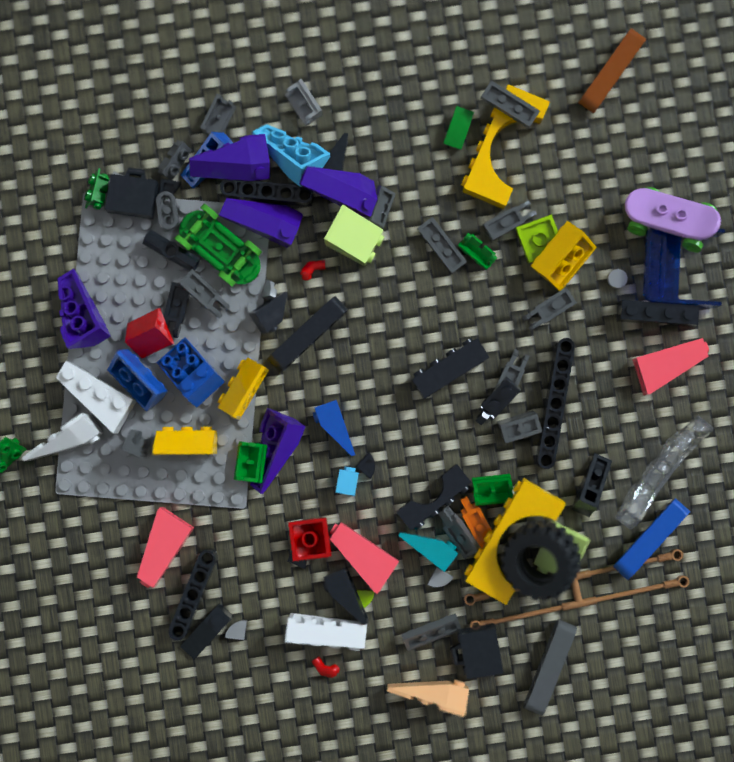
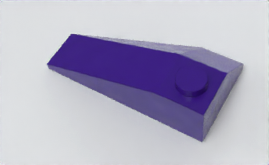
M265 134L247 135L232 144H229V142L223 144L224 147L217 150H208L189 158L190 177L244 181L270 179V161Z
M306 166L299 185L339 206H346L360 216L371 217L378 200L374 181L360 173Z
M226 198L219 216L289 248L299 229L303 213L285 205Z
M72 269L58 278V295L61 300V310L59 312L62 318L60 330L67 348L93 347L111 337L103 318L76 270Z

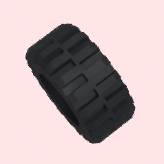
M539 520L537 523L531 521L518 528L503 547L504 552L501 554V561L504 562L501 565L502 570L507 573L505 576L507 581H511L513 583L512 587L515 590L519 589L521 595L525 597L530 595L533 600H538L539 597L543 601L549 600L551 597L555 599L561 593H565L576 579L581 567L579 564L581 562V554H577L580 548L577 543H573L575 538L571 534L567 535L565 533L566 529L564 527L558 528L556 523L551 521L549 524H546L545 520ZM528 546H540L547 549L556 560L557 572L554 574H542L534 570L527 561L526 548Z

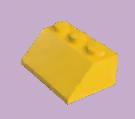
M567 221L560 227L555 237L547 243L542 253L535 258L531 267L558 291H561L597 247L584 231Z
M248 357L240 362L237 368L239 370L237 376H232L227 385L230 388L226 394L222 393L218 400L220 404L218 406L219 409L239 420L269 371L266 367Z
M162 427V431H156L153 454H217V431L212 430V427H200V431H193V427H181V431H174V427Z

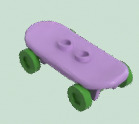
M653 187L636 189L628 195L625 201V211L632 220L627 227L629 232L637 236H644L648 230L647 227L685 237L682 246L691 252H700L703 247L701 241L713 236L720 227V215L717 208L712 204L697 203L665 194Z

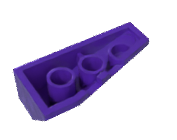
M267 408L259 432H262L260 444L267 445L262 483H250L260 494H264L296 449L305 430V426L296 419L270 408Z

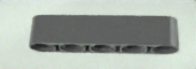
M560 619L556 621L526 696L524 709L541 716L544 715L574 640L577 626Z

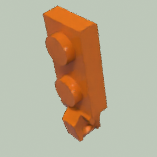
M465 496L460 499L464 506V509L460 511L473 537L482 549L486 543L483 540L488 531L492 532V529L480 507L475 506V503L471 504L468 497Z

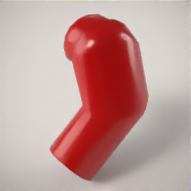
M325 260L307 262L300 271L302 279L308 281L312 278L311 274L315 270H325Z
M319 656L311 661L321 676L334 678L340 672L336 664L327 666Z

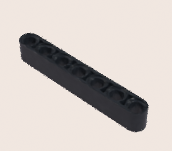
M570 338L559 340L554 348L541 424L542 432L539 435L535 459L537 466L542 469L552 468L556 461L575 344ZM562 342L569 345L568 352L561 350L560 345ZM559 361H563L566 364L564 371L558 369L557 363ZM555 380L562 382L563 387L561 390H557L554 387ZM553 398L557 399L560 403L557 409L551 406ZM550 417L556 420L554 428L549 427L547 424ZM547 436L553 439V444L550 447L544 444V439ZM544 455L550 458L547 466L541 463V457Z

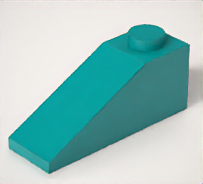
M401 531L398 533L400 538L443 572L459 554L455 551L457 547L449 540L445 543L440 539Z

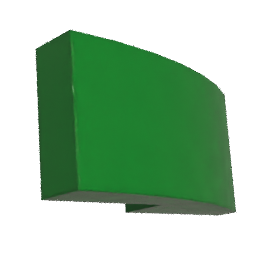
M456 105L443 141L444 144L462 149L473 118V111Z

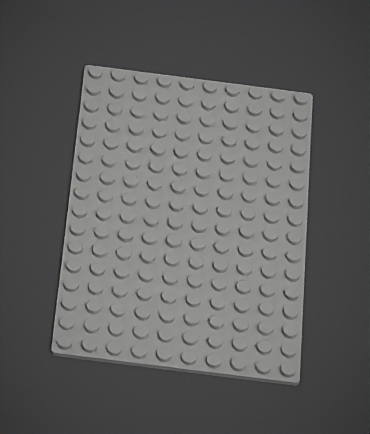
M85 192L82 200L76 272L103 318L111 337L93 347L69 349L67 361L132 397L107 371L116 352L129 349L145 367L150 369L152 375L164 384L168 392L159 403L147 412L136 402L119 433L114 434L65 387L61 427L81 413H86L93 416L103 434L99 436L101 439L92 445L89 443L59 452L55 492L61 495L246 508L249 482L234 480L239 441L252 443L256 393L240 420L219 409L218 406L220 404L218 400L222 393H227L230 388L227 385L232 376H237L239 372L237 368L242 360H246L248 357L259 363L261 332L249 313L264 303V299L261 296L266 281L269 239L218 216L216 220L245 243L248 239L262 251L258 256L261 264L260 273L255 280L248 284H235L231 287L218 276L220 272L193 249H190V253L201 258L195 272L221 295L220 297L229 304L230 308L226 310L215 301L212 306L222 314V317L218 319L190 295L178 338H173L176 322L170 321L169 331L174 344L142 359L125 343L127 323L157 308L161 309L164 316L172 282L179 283L189 272L143 245L145 235L151 229L184 248L174 239L179 234L182 219L190 212L203 211L200 207L204 203L219 215L224 202L176 199L179 224L174 230H165L159 223L157 205L155 207L154 219L112 214L105 210L107 193H104L106 194L104 206L100 210H96L92 205H89L87 209L85 208ZM170 200L164 201V205L170 204ZM168 218L166 223L171 224L173 219ZM169 248L167 254L169 256L174 255L176 248ZM184 337L189 340L225 381L197 408L183 396L157 364ZM162 427H174V431H181V427H193V431H200V427H212V430L217 431V454H153L156 431H162ZM130 429L142 432V437L145 440L144 444L148 437L151 438L147 457H137L121 450Z

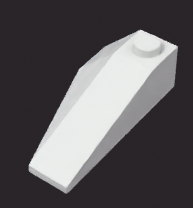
M81 413L62 426V432L59 431L49 436L47 444L45 442L39 444L23 456L22 459L23 461H31L89 443L92 445L101 439L99 436L103 434V431L91 414Z

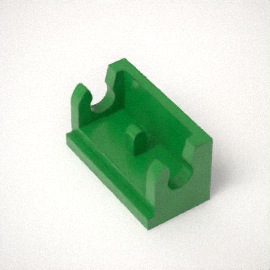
M239 441L234 480L262 483L267 445Z
M510 474L472 478V493L475 506L505 503L508 497H513V484Z

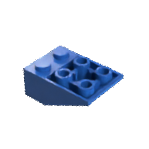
M186 337L157 362L183 396L196 408L225 383L222 377Z

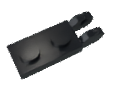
M175 282L171 284L163 317L168 329L170 321L176 322L173 338H178L190 294Z

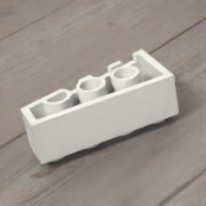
M65 361L56 377L114 434L119 433L137 402L124 392L68 361Z
M291 613L288 618L285 642L310 644L313 646L327 645L331 648L349 647V650L360 651V648L365 647L367 624L363 625L361 622Z

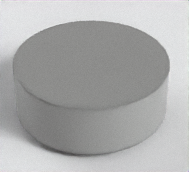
M621 269L611 271L607 277L609 286L614 289L622 288L627 283V274Z

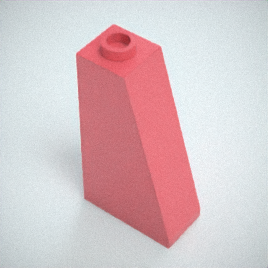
M703 338L632 359L643 395L655 392L707 358L709 347Z
M159 507L137 575L140 583L147 588L157 586L195 528L164 507Z
M340 522L339 525L335 523L329 532L332 535L330 540L370 588L378 594L399 563V560L344 523Z

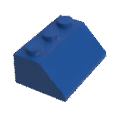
M129 349L116 352L107 371L147 412L164 398L168 392L167 389Z

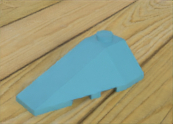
M266 124L252 131V135L265 134L268 154L286 176L300 187L302 186L299 185L306 166L323 168L330 158V153L318 144L302 142V138L287 136L285 131Z

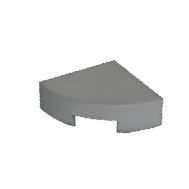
M270 280L265 281L261 298L268 300L276 297L277 290L274 288V282Z
M436 567L427 585L432 587L444 586L453 579V576Z
M240 620L232 624L227 630L225 638L244 640L247 620Z

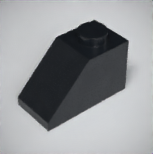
M285 292L277 293L275 298L267 300L249 313L261 333L268 332L270 334L279 328L277 325L283 321L287 294Z

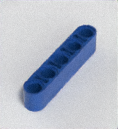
M675 498L613 565V568L626 580H629L685 519L690 510Z

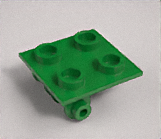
M5 437L0 441V473L4 472L11 463L20 458L27 450L19 444L20 442L17 438L9 439Z

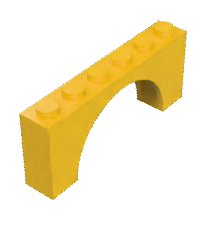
M508 84L506 90L540 110L534 122L541 124L550 101ZM494 107L490 116L493 118L492 123H487L483 132L486 135L484 142L479 141L476 151L479 152L476 159L472 158L468 167L472 170L469 176H464L461 186H464L463 193L505 209L513 188L505 184L495 173L490 159V147L495 136L503 128L517 121Z
M525 478L522 481H517L513 488L515 492L513 497H508L503 506L505 508L503 514H498L493 523L496 526L492 532L488 531L483 540L486 543L482 549L479 547L474 555L475 562L473 565L469 564L464 572L466 575L465 582L505 605L509 602L515 589L512 587L513 583L511 581L508 582L497 561V546L502 534L512 523L528 516H544L556 521L566 505L562 499Z

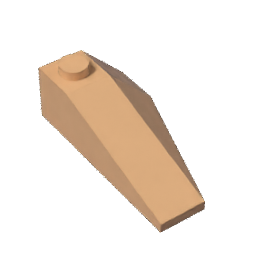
M454 679V682L431 681L388 684L387 692L407 699L417 697V700L422 702V704L432 705L434 703L439 707V710L465 717L469 688L465 685V682Z

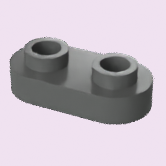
M164 191L156 198L159 223L165 230H174L179 224L176 198L172 193ZM165 200H170L169 205H164ZM168 218L173 219L171 224L166 223Z

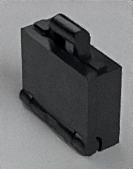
M129 167L125 176L111 174L105 210L112 214L154 219L159 188L157 180L146 179L145 170ZM130 175L140 176L141 178L130 177Z
M490 623L488 625L458 629L457 637L460 643L450 647V653L454 665H463L466 678L471 679L503 674L495 624ZM459 649H462L463 659H459Z

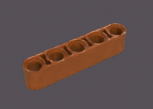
M632 28L629 30L580 99L579 104L593 114L645 42L646 38Z

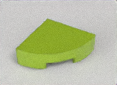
M357 590L362 605L365 608L371 603L374 591Z

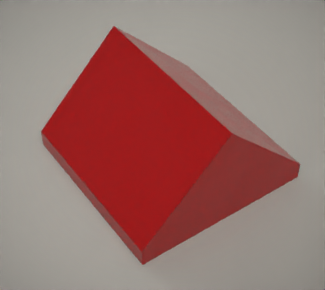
M160 308L127 323L125 343L142 359L174 344Z
M326 517L288 522L293 561L331 557Z

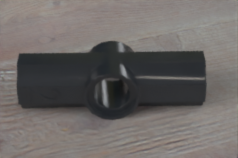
M151 229L144 237L143 245L188 271L191 269L195 271L201 258L178 246L175 242L166 239ZM175 247V254L169 256L167 254L168 249Z

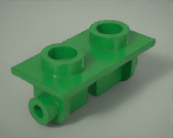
M98 168L95 174L92 173L88 180L90 189L86 191L84 196L86 209L89 205H92L96 210H100L104 206L106 194L99 191L106 193L109 178L107 174H100V168Z
M468 233L457 246L474 259L479 266L487 270L498 258L495 256L496 253L486 245L482 249L479 248L483 242L474 234Z

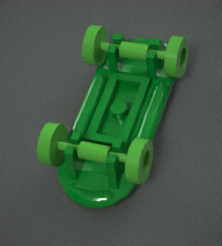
M204 203L200 207L203 211L190 212L182 219L179 234L174 239L188 251L193 249L220 272L218 276L227 284L233 287L235 284H248L257 278L261 268L258 256L262 251L248 239L244 243L216 220L219 215Z

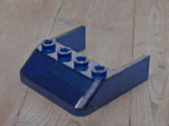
M649 228L646 232L644 298L649 302L696 305L700 308H717L722 306V302L679 299L682 237ZM718 229L711 237L721 236L725 233V229Z

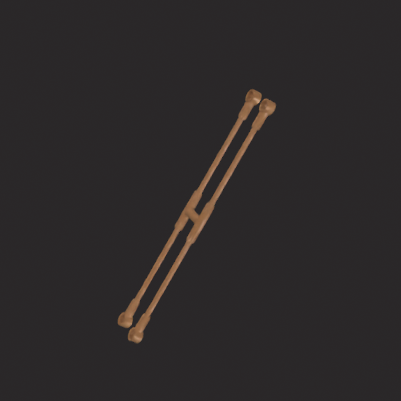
M673 549L669 553L648 558L644 564L668 560L679 561L683 558V552L679 549ZM676 551L679 552L678 558L674 557V553ZM610 566L592 571H580L571 584L575 601L499 619L473 620L470 622V627H472L473 623H478L479 626L490 623L499 624L559 610L566 611L597 604V602L661 588L687 587L689 585V578L680 575L677 579L664 581L661 584L601 597L594 596L582 599L578 580L589 578L596 574L615 571L616 569ZM681 578H685L686 580L685 584L683 585L680 584ZM484 592L479 594L468 593L464 596V602L467 605H473L475 602L487 600L491 596ZM468 596L473 597V601L471 603H468L466 601V598Z

